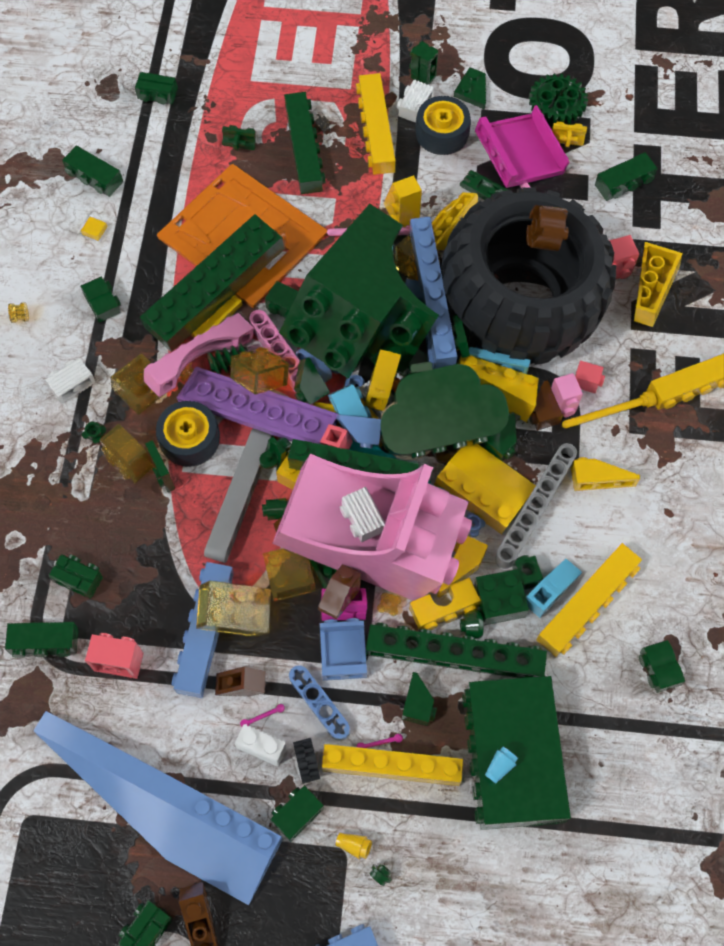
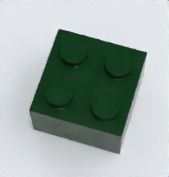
M518 569L475 578L474 588L481 600L479 610L482 613L483 626L526 618L529 608Z

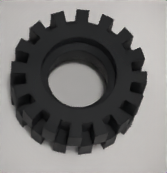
M311 738L293 742L302 784L319 780L320 774Z

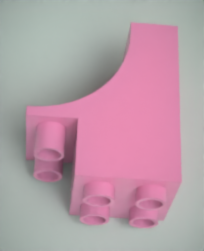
M310 454L301 467L272 544L336 570L343 564L360 572L361 580L414 601L424 597L429 592L436 594L442 583L451 584L459 566V560L451 557L455 543L462 545L465 542L471 529L472 520L464 517L468 501L451 495L448 491L428 483L433 469L429 465L424 464L419 469L409 473L378 474L344 467ZM366 487L382 515L385 525L381 534L361 542L358 537L355 538L350 530V525L352 524L348 518L345 519L343 517L340 506H342L343 496Z

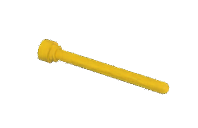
M653 390L643 392L640 398L562 422L563 428H570L641 405L649 408L657 405L656 395Z

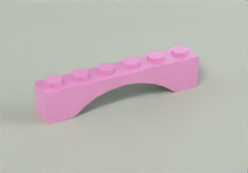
M239 313L232 317H227L224 322L217 326H212L207 332L197 335L192 341L182 344L177 350L167 353L162 359L147 365L144 369V382L161 397L176 387L181 372L191 361L208 352L223 350V348L230 349L231 345L238 349V343L244 346L252 341L254 327Z

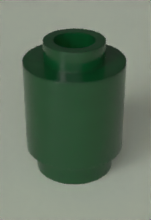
M286 498L266 500V504H262L263 517H267L268 521L279 520L283 517L289 500H286Z

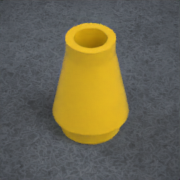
M339 832L335 846L342 848L359 860L361 858L367 859L371 850L372 840L367 839V836Z

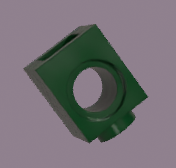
M523 555L514 561L512 569L519 570L524 590L536 587L543 580L536 556L529 557L528 555ZM528 568L532 571V574L526 575L522 569Z

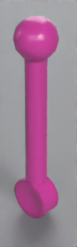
M278 704L276 708L252 719L241 720L240 725L241 727L244 724L249 726L251 723L276 712L281 713L285 710V706Z
M396 734L394 737L367 744L361 742L356 747L370 748L394 741L400 743L403 740V736Z

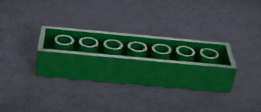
M254 214L140 316L144 327L170 352L174 351L285 249L282 236Z

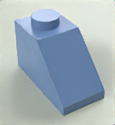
M337 414L336 419L344 429L348 430L351 438L355 442L360 443V447L373 448V444L379 445L381 419Z

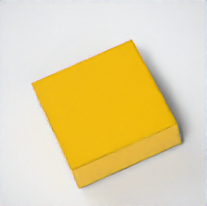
M90 216L81 229V233L84 236L99 241L108 226L106 222Z

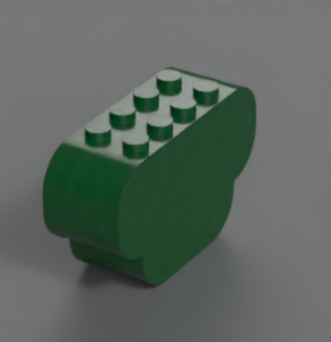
M454 364L410 374L403 378L398 384L394 395L395 404L390 406L381 418L380 435L384 447L391 454L400 457L411 455L412 459L426 455L425 452L431 450L432 454L444 452L446 447L452 446L454 450L467 446V442H473V445L485 443L489 437L504 429L509 419V409L505 395L500 389L493 385H481L479 376L471 367L463 364Z

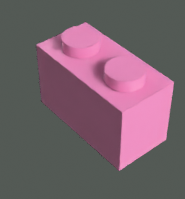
M572 373L555 378L551 389L564 417L572 416L577 411L583 395L576 377Z

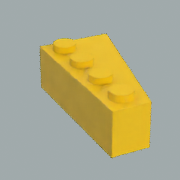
M645 242L635 309V322L651 327L654 326L679 270L683 253Z
M471 355L465 358L460 356L457 364L471 367L479 376L481 385H493L502 391L507 401L509 414L514 412L520 415V419L524 422L528 421L536 407L539 378Z

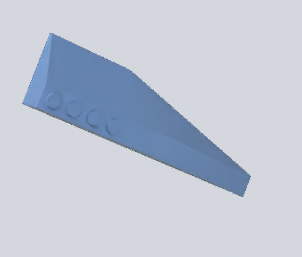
M45 711L34 732L149 844L171 863L245 904H250L283 840L282 836L107 742Z

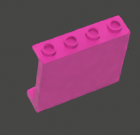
M537 105L534 106L531 114L491 123H489L487 117L479 118L475 132L506 188L564 174L570 163L569 159Z

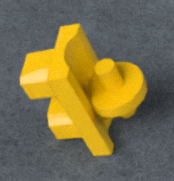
M558 121L553 124L552 132L559 143L565 144V147H569L570 144L584 145L587 127L582 124L567 125L564 122Z

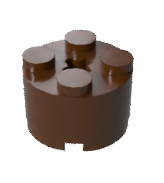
M535 205L529 218L533 219L532 224L527 225L528 246L534 249L559 251L562 240H566L569 233L568 227H565L568 214L567 209Z

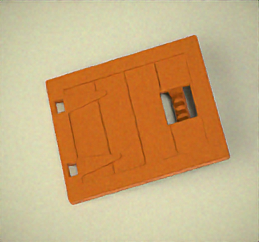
M231 164L157 234V237L186 260L197 266L248 219L256 214L282 236L284 247L288 251L270 269L266 267L262 269L235 294L243 302L254 308L269 293L275 282H280L327 235V229L243 170ZM222 181L224 185L217 189L216 186ZM183 218L185 222L180 227L176 224Z

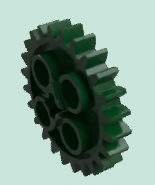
M554 73L551 78L547 74L546 79L540 77L539 82L535 81L534 86L531 87L529 105H532L531 111L537 105L544 118L547 119V123L553 121L554 124L557 121H566L568 124H571V120L577 121V118L582 117L583 112L586 111L588 93H585L586 88H581V82L576 84V78L570 80V75L563 78L562 73L560 77H557Z

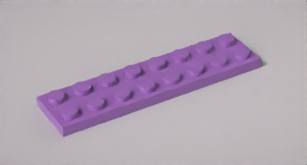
M195 367L177 396L178 402H199L208 407L214 415L280 438L285 437L291 442L293 439L321 444L320 440L328 425L336 426L338 422L336 419L337 413L199 367Z

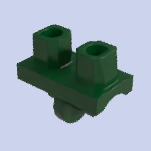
M235 125L223 126L222 145L233 147L234 151H238L239 148L255 150V129H238Z
M274 437L268 439L267 452L262 453L259 458L260 465L265 469L275 467L277 472L289 453L291 442L285 437L278 441Z

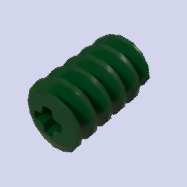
M238 343V350L233 345L230 346V352L226 348H223L222 354L215 350V357L210 352L207 353L211 371H216L220 375L221 369L229 373L230 366L236 371L237 364L244 369V362L252 366L248 349L241 343Z

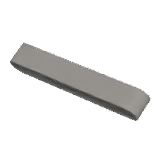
M254 428L251 430L205 547L204 557L223 563L227 562L263 469L259 463L260 455L267 452L268 439L274 437V435Z
M565 443L559 447L499 546L495 562L500 568L508 569L514 564V561L517 559L570 470L577 455V450L572 444ZM562 454H567L570 458H564ZM552 470H558L560 475L554 474ZM547 486L551 491H545L542 487ZM531 503H538L541 508H535ZM527 519L531 524L525 525L521 520ZM517 536L521 539V542H514L511 537ZM507 553L510 555L511 559H503L501 557V554Z

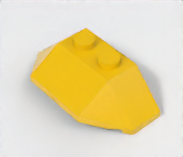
M462 192L458 196L459 198L444 207L433 220L432 229L437 250H445L448 238L456 224L478 202L477 193Z

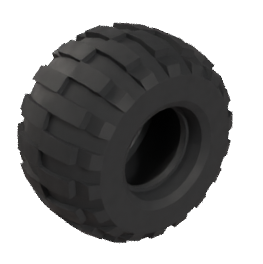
M522 187L516 193L509 189L492 194L485 201H479L473 205L464 218L459 220L448 238L440 266L450 322L453 323L452 315H457L462 320L468 344L473 345L477 343L481 346V349L494 354L497 352L510 355L509 358L529 359L530 364L538 365L548 363L558 355L560 358L568 355L593 334L611 302L612 292L615 288L616 265H612L614 250L611 241H608L607 235L603 234L604 229L593 215L587 216L584 213L585 209L581 204L573 199L568 202L560 198L561 193L548 190L546 193L536 192V188ZM535 205L567 209L568 214L565 227H568L569 233L567 239L562 240L559 251L534 249L528 246L527 225L532 224L533 219L529 218ZM510 268L529 271L540 277L548 285L553 297L534 298L518 294L504 286L493 274Z

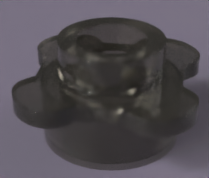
M317 114L318 118L315 120V123L323 133L326 130L331 132L329 120L325 116L321 117Z

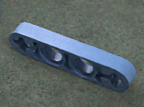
M304 666L293 667L289 673V679L293 687L333 739L337 741L346 739L350 733V727L346 719ZM295 673H304V681L306 683L311 681L312 683L307 684L303 688V690H301L300 688L303 687V684L299 679H297L296 681L294 680ZM311 688H315L319 692V696L315 700H310L306 696L307 691ZM323 706L332 708L333 712L330 717L324 718L320 715L319 711ZM336 716L339 717L338 719H335L336 723L340 727L343 725L345 726L343 735H341L340 733H334L336 731V728L333 723H331L329 726L327 725V723L333 721V719Z

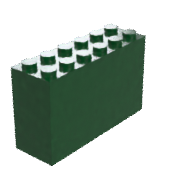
M541 676L469 682L467 688L464 689V694H462L463 708H467L466 716L464 717L465 729L470 731L469 739H467L468 753H472V759L469 763L470 776L475 777V783L472 786L473 800H477L478 804L477 810L474 811L475 823L480 824V830L564 824L571 819L552 677ZM502 747H505L518 758L515 762L516 766L497 783H494L485 773L496 751H500Z

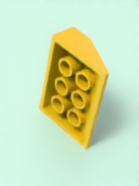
M467 442V446L460 448L437 476L434 486L445 489L449 494L468 501L466 509L479 516L487 525L501 535L536 487L535 484L479 444L473 445V442Z

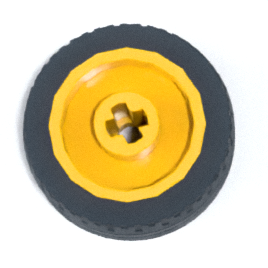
M435 96L426 100L419 107L416 116L415 132L420 146L428 152L437 155H449L461 150L465 146L470 134L471 116L469 109L459 99L449 96Z
M181 401L170 405L162 412L156 425V437L161 451L168 460L179 466L191 467L201 465L208 461L218 449L220 431L217 420L211 410L199 402Z

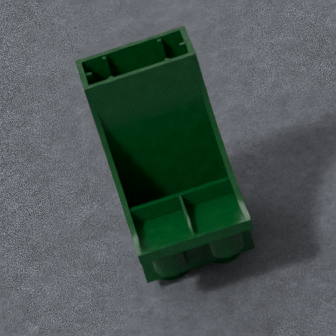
M369 203L306 275L279 334L287 338L294 346L304 349L324 362L329 369L339 372L348 379L368 352L374 355L373 363L375 365L380 349L401 354L397 371L403 374L439 314L427 307L410 291L396 269L392 247L403 225Z

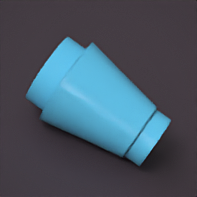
M502 747L500 751H496L485 775L494 783H497L516 766L515 762L518 758L508 749Z

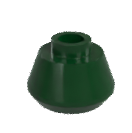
M477 609L464 614L463 619H460V631L464 632L465 636H472L478 640L484 634L482 613Z

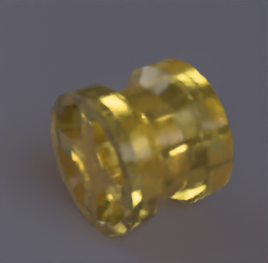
M21 302L19 305L14 303L8 304V314L11 323H16L19 320L23 322L29 321V311L26 302Z

